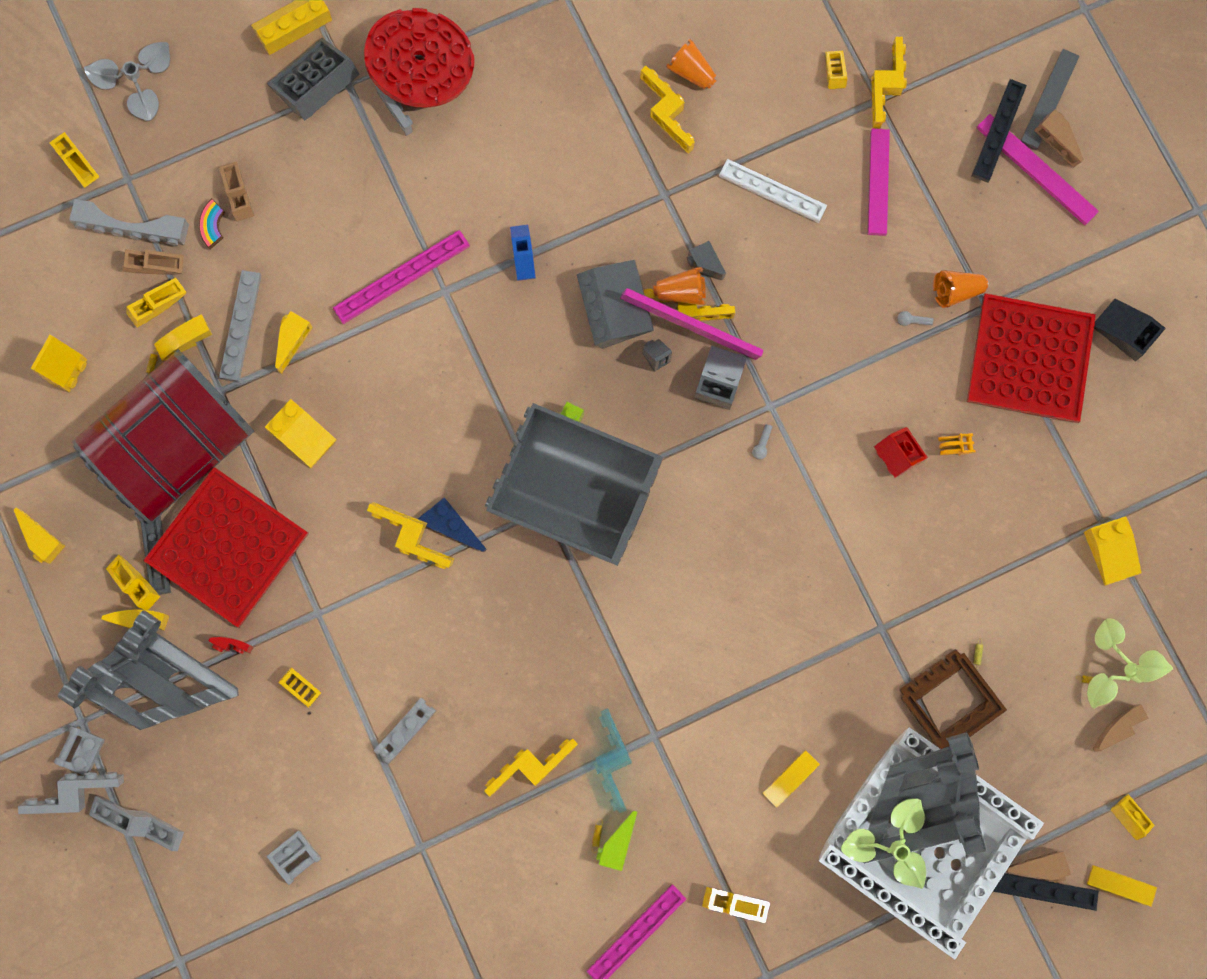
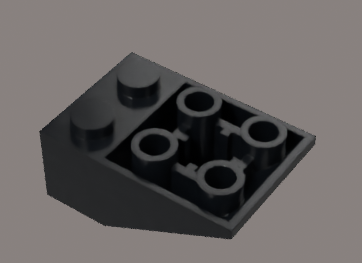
M1116 298L1097 318L1094 324V329L1135 362L1147 352L1166 329L1150 315Z

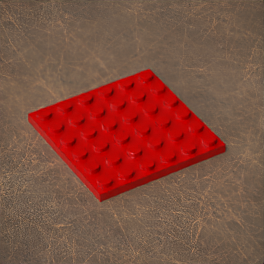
M985 293L980 313L967 402L1079 423L1082 415L1096 314Z
M214 467L143 561L233 625L240 628L309 533Z

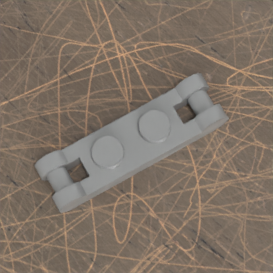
M423 698L416 702L413 708L375 748L374 752L377 755L380 754L387 764L393 761L436 712L433 707L430 708L425 704L426 701ZM419 710L424 713L422 718L416 714ZM388 744L394 748L392 752L385 749Z

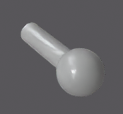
M902 311L899 313L897 320L902 326H908L910 323L933 326L934 318L912 316L910 312Z
M765 424L759 444L754 446L752 454L756 459H764L767 455L766 444L773 427L771 425Z

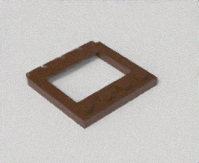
M956 649L944 657L948 664L941 659L929 667L933 674L932 676L925 670L913 679L917 684L916 687L910 681L899 689L903 694L901 700L939 749L950 747L949 741L946 738L966 732L971 737L1007 711L965 653L960 654ZM962 669L986 701L940 733L917 701Z

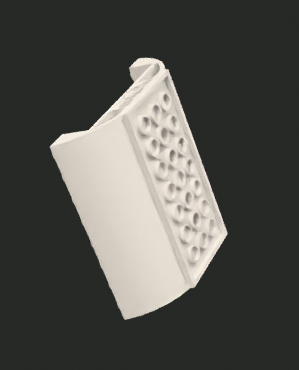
M909 727L891 745L880 761L877 762L829 835L821 851L819 862L955 960L966 944L962 940L964 934L1027 839L1033 840L1044 823L977 776L980 828L986 852L966 857L964 847L959 840L912 851L918 853L926 865V880L923 889L904 885L895 878L893 867L898 860L894 856L865 864L850 859L842 852L841 846L854 830H868L890 766L940 750ZM937 766L906 774L900 790L931 782L939 774ZM888 823L883 839L900 835V828L893 826L892 823ZM937 847H941L944 850V856L940 859L934 855V850ZM953 859H958L961 863L960 868L956 871L951 868V861Z

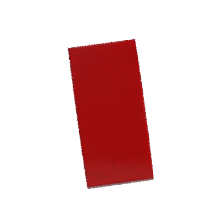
M212 637L208 640L213 643L212 648L223 652V650L230 652L233 645V650L244 654L245 651L251 653L254 648L252 645L232 638Z

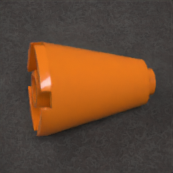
M689 39V45L685 43L671 59L673 64L670 65L668 63L666 67L703 89L706 87L710 89L717 81L714 79L717 75L695 43Z
M696 267L657 281V285L653 286L654 296H658V299L663 301L705 305L706 302L702 300V298H706L705 279L700 274V272H703L702 267Z
M942 270L935 274L933 281V291H937L938 295L935 299L942 308L951 307L983 294L988 288V280L981 274Z

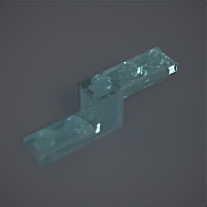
M607 708L600 712L602 716L599 717L603 728H608L610 734L607 735L611 746L615 745L616 749L596 757V762L593 765L597 774L602 773L604 781L601 783L606 793L610 791L613 799L609 801L613 810H618L619 813H622L627 809L611 773L632 764V761Z

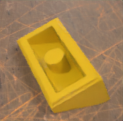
M1129 794L1111 808L1112 813L1135 840L1146 837L1155 826Z

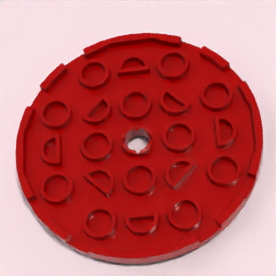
M412 8V10L405 11L399 9L386 14L372 26L364 46L365 67L373 83L385 95L405 105L428 108L446 104L463 93L472 78L475 59L467 35L448 17L440 13L437 15L427 12V9ZM415 55H422L424 60H415Z

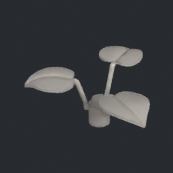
M157 42L144 47L138 56L139 62L144 66L128 61L124 63L119 74L117 65L109 59H101L84 67L88 79L96 87L104 90L114 88L116 86V79H120L125 74L128 80L134 82L138 93H133L128 98L127 106L129 111L137 118L151 121L157 114L159 101L157 95L152 90L146 89L141 92L137 82L140 76L139 69L145 70L149 68L152 73L164 72L170 64L169 44L167 42Z

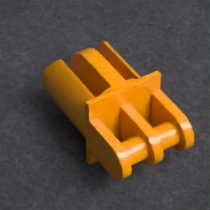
M973 433L938 437L939 442H944L939 445V448L949 449L940 451V455L958 454L960 456L976 453L973 450V445L975 444L972 441Z

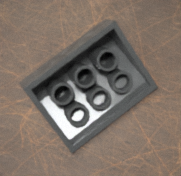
M321 38L267 84L305 121L345 86L351 83L360 73L348 56L324 38Z
M635 260L601 266L576 274L596 346L604 349L654 331L648 311L620 299L626 288L644 295Z

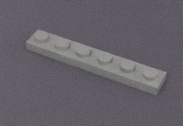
M244 270L241 272L219 376L221 380L240 382L262 276L260 273Z

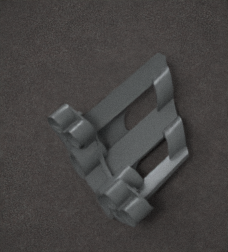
M143 610L135 619L133 627L116 644L114 651L88 669L79 666L72 673L69 683L60 690L58 698L74 709L85 699H88L135 728L142 730L239 696V692L236 686L159 635L157 631L161 621ZM183 671L207 687L208 690L189 695L170 682L169 678L174 673ZM120 688L136 689L160 706L139 713L114 694Z
M967 732L946 738L949 741L950 747L890 766L868 828L875 837L874 843L890 848L893 842L900 841V835L883 839L889 819H891L892 810L904 800L918 798L921 800L925 821L919 831L904 834L905 845L910 849V852L959 840L962 843L966 857L986 852L980 828V807L976 770H979V765L973 743ZM937 766L939 774L931 782L900 790L906 774ZM874 847L876 851L875 857L863 863L885 859L893 855L885 850Z

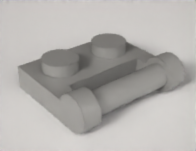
M71 726L69 736L54 763L84 775L85 773H90L105 739ZM77 735H79L82 739L71 762H68L66 759Z
M300 830L267 856L288 885L294 882V878L311 864L321 860L320 855ZM307 851L310 856L293 870L287 872L285 868Z

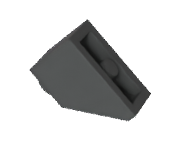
M710 241L689 250L687 261L691 268L702 267L703 272H700L701 274L718 280L725 278L726 272Z
M660 339L656 341L651 340L644 345L645 348H643L642 354L654 372L670 363L672 351Z

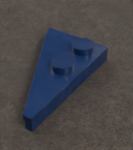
M445 497L418 518V520L427 523V528L466 544L481 552L487 550Z

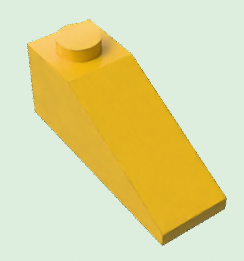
M292 311L282 318L279 331L275 368L281 374L313 328L309 321Z
M16 507L14 513L27 545L34 553L33 557L40 563L45 561L50 564L63 550L65 545L23 510Z

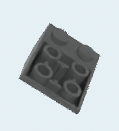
M711 346L694 398L730 410L747 357Z

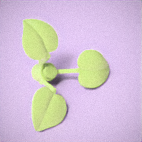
M1112 618L1104 620L1095 634V643L1102 650H1108L1113 647L1128 663L1124 669L1126 676H1110L1108 678L1106 674L1100 673L1090 681L1087 696L1091 707L1094 709L1111 702L1116 697L1118 686L1113 680L1130 681L1131 679L1136 683L1151 682L1173 670V667L1164 656L1155 650L1142 654L1139 658V665L1130 661L1116 646V644L1124 641L1125 630L1118 621Z
M918 798L904 800L892 810L891 823L893 826L900 828V841L893 842L890 848L874 843L875 837L869 830L856 829L849 834L842 844V852L850 859L858 862L872 860L876 855L874 847L892 853L898 860L893 867L895 878L904 885L923 889L926 880L925 862L918 853L910 852V849L905 845L906 840L903 834L904 830L908 833H915L924 825L925 814L921 800Z

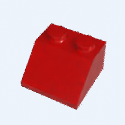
M907 427L888 435L873 446L877 455L884 461L887 470L894 478L904 474L928 458Z

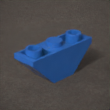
M529 226L510 227L517 281L535 279Z

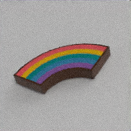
M212 198L203 208L199 220L200 234L209 250L224 238L220 233L219 224L225 211Z

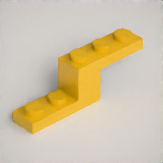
M895 37L892 44L893 70H874L871 78L872 128L880 129L882 123H885L886 112L883 111L885 95L901 96L903 89H906L907 78H904L906 61H903L906 44H903V37Z
M647 66L643 67L640 72V79L661 98L651 108L650 117L689 154L694 149V138L690 133H685L676 120L673 121L684 110V99L680 94H675L671 90L670 85L658 77L655 70L649 69Z
M643 289L644 295L659 303L671 302L659 300L658 296H654L653 289ZM676 302L677 311L699 321L734 319L735 306H730L729 304H722L714 308L702 306L700 309H697L696 304Z
M375 502L369 504L367 511L372 513L371 516L378 519L383 517L389 519V523L395 526L402 525L395 547L399 548L401 553L410 555V553L415 554L417 559L424 562L430 560L435 562V566L442 569L453 565L455 558L420 545L427 525L426 522Z
M573 738L570 741L566 739L559 746L561 750L556 755L552 753L544 760L547 763L545 766L528 749L526 751L521 749L514 756L516 760L511 765L507 763L499 771L501 775L497 779L492 777L485 784L487 787L484 790L485 793L491 797L518 770L536 786L578 743Z

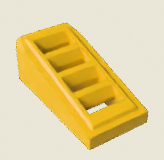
M843 50L825 52L828 89L846 88L847 72ZM830 59H840L837 61H830Z
M292 667L278 681L279 684L308 708L321 694L316 687ZM294 674L296 677L287 685V680ZM300 679L302 682L293 690L292 687ZM306 684L308 687L301 695H299L298 692ZM312 689L314 693L306 701L304 697Z

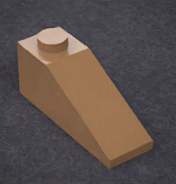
M1054 109L1040 122L1034 131L1074 168L1084 160L1069 122L1062 113Z
M1055 851L1011 864L1006 870L1009 873L1054 880V883L1065 881V877L1071 875L1064 851Z

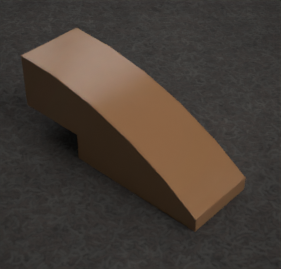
M237 161L220 166L226 194L236 221L253 217V209Z
M125 249L123 272L160 275L182 274L184 255L152 250L142 252Z
M1142 704L1134 705L1117 716L1099 736L1093 747L1094 751H1102L1135 735L1132 726L1149 719Z

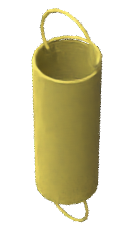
M982 642L981 644H976L973 664L981 665L984 646Z

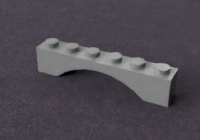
M74 199L69 219L75 228L80 230H86V228L93 229L97 233L110 232L118 237L127 235L136 240L144 238L153 243H159V241L166 242L171 246L185 244L189 227L185 218L170 215L144 223L119 221L106 215L93 202Z

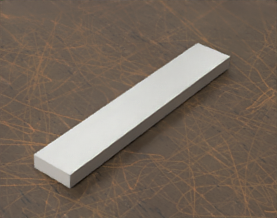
M729 159L726 160L719 174V177L817 223L820 222L827 207L826 204Z

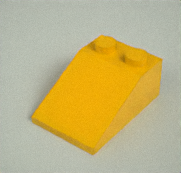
M49 334L31 369L48 383L70 392L76 386L80 372L85 370L87 359Z
M292 399L265 426L270 434L310 468L337 441Z
M1127 516L1084 531L1105 586L1142 573L1134 534Z

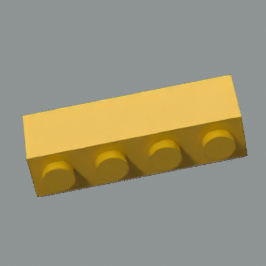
M295 0L253 23L251 27L268 54L271 55L332 21V18L323 0Z

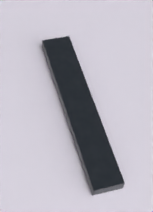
M1009 79L971 177L989 183L1027 87L1026 84Z
M1004 873L993 892L1097 911L1098 890Z

